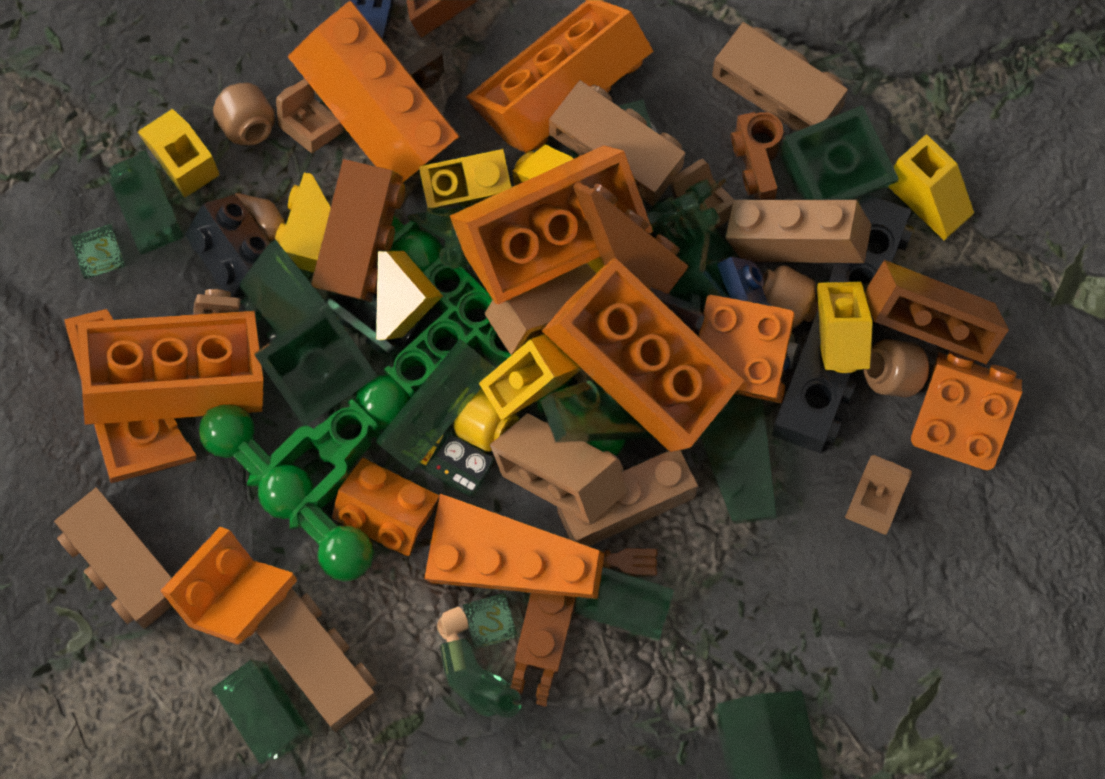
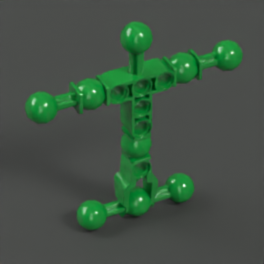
M393 216L391 226L395 228V235L389 251H405L436 288L444 280H454L459 286L454 291L448 293L438 290L443 297L435 306L443 314L399 353L395 359L394 366L392 368L387 366L384 369L385 375L374 376L366 380L358 390L355 401L353 399L348 401L349 407L336 411L314 429L309 426L299 427L271 457L253 439L255 432L253 420L249 413L239 406L228 404L213 407L207 410L200 422L199 436L204 448L214 456L223 458L234 457L250 473L247 486L258 487V499L264 511L276 518L290 519V530L302 527L319 545L317 556L323 572L334 580L344 582L356 580L363 576L372 565L374 550L367 534L351 526L338 527L321 510V508L337 496L339 488L350 475L349 469L367 451L371 445L372 438L378 439L381 437L380 430L391 429L401 424L409 412L410 404L414 406L417 403L416 398L430 393L477 348L496 366H500L511 356L509 352L501 351L496 347L501 339L488 318L481 322H472L466 317L473 309H484L485 311L488 309L493 300L488 291L460 265L452 262L450 256L445 253L444 246L439 239L425 230H420L419 224L415 219H412L404 226ZM445 337L453 338L458 342L455 348L450 351H440L435 347V344L438 340ZM412 366H419L426 370L424 376L415 381L407 380L403 375ZM572 377L559 388L535 401L537 402V408L541 412H544L551 405L572 426L571 436L583 438L594 448L602 452L609 451L617 456L625 446L627 432L625 424L619 415L607 408H590L570 389ZM355 424L362 428L361 433L355 439L345 440L339 437L340 431L347 425ZM310 448L319 451L323 461L330 462L335 466L314 489L312 480L307 472L298 466L290 465Z

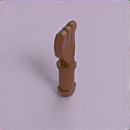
M623 549L619 553L610 554V550L602 552L604 554L602 569L606 572L610 568H615L627 576H657V549Z

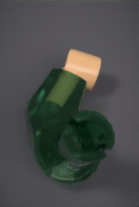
M455 607L444 612L438 620L437 628L440 635L447 639L446 643L440 645V651L448 686L481 715L488 717L498 714L505 718L516 715L521 708V704L513 702V699L521 700L520 694L516 690L509 688L503 678L479 666L468 638L459 640L457 634L467 630L469 627L463 610L460 607Z

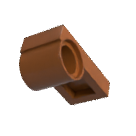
M751 112L739 115L736 130L731 133V143L735 156H742L746 170L742 171L745 191L748 196L754 194L755 200H775L778 189L770 162L779 153L783 136V125L778 117L768 112L756 114ZM757 133H765L772 138V141L769 143H759L752 136Z

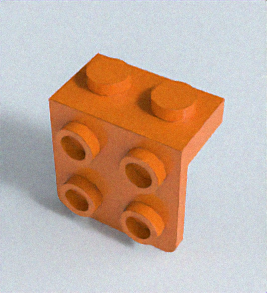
M949 351L948 355L938 352L933 366L932 379L915 423L911 442L915 447L983 470H991L996 465L1020 400L1022 380L1015 378L1016 373L1006 367L991 365V368L988 369L973 364L974 359L953 351Z

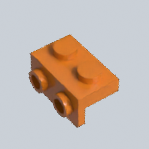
M362 457L338 490L332 518L344 526L360 529L369 538L389 549L409 556L414 549L417 535L437 507L439 495Z

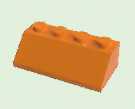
M587 0L467 95L466 98L508 145L527 153L540 148L547 142L549 119L579 80L589 87L597 85L608 93L611 90V85L622 76L637 70L642 65L643 59L650 55L653 49L631 11L601 0Z
M351 1L347 2L320 24L287 56L376 167L393 170L403 176L402 183L419 170V166L426 165L460 137Z
M603 145L450 215L465 257L495 304L499 305L600 257L573 188L577 181L590 188H593L598 183L618 198L614 204L615 207L623 213L627 209L632 210L649 224L645 231L647 233L653 232L623 150Z
M616 257L581 287L542 330L670 452L690 448L744 382L730 366Z
M254 311L77 322L85 425L204 416L207 410L219 405L228 404L239 406L248 413L262 412L263 374Z

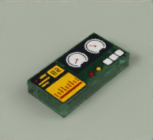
M419 416L397 452L398 456L472 499L495 464V458L421 416Z

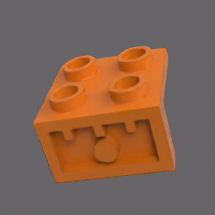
M709 295L706 299L705 318L699 332V338L744 380L734 394L782 403L786 386L781 382L795 317L794 312L789 309Z
M219 527L160 591L189 627L234 644H241L256 631L258 624L272 608L285 599L287 592L297 582V578L292 572L254 561L229 529Z

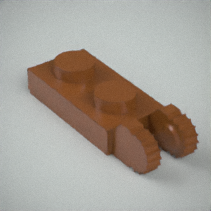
M531 593L514 659L516 667L509 698L519 700L520 695L523 694L526 682L525 675L527 667L544 671L536 692V704L547 706L554 674L559 672L577 597Z

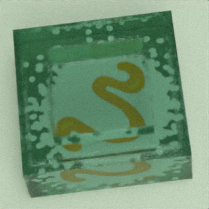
M112 224L70 237L84 279L125 267Z
M506 593L463 604L475 650L518 638Z

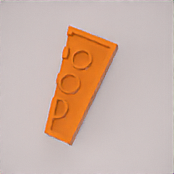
M107 309L64 319L80 379L81 368L77 322L113 320ZM174 418L94 424L110 483L196 461L195 452L189 442L187 443Z
M440 494L424 579L435 584L598 599L604 554L597 549Z

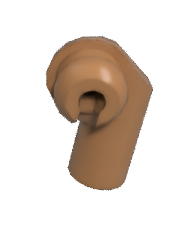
M236 193L235 195L239 197L250 215L255 218L269 242H275L278 227L281 223H284V219L275 204L267 199Z

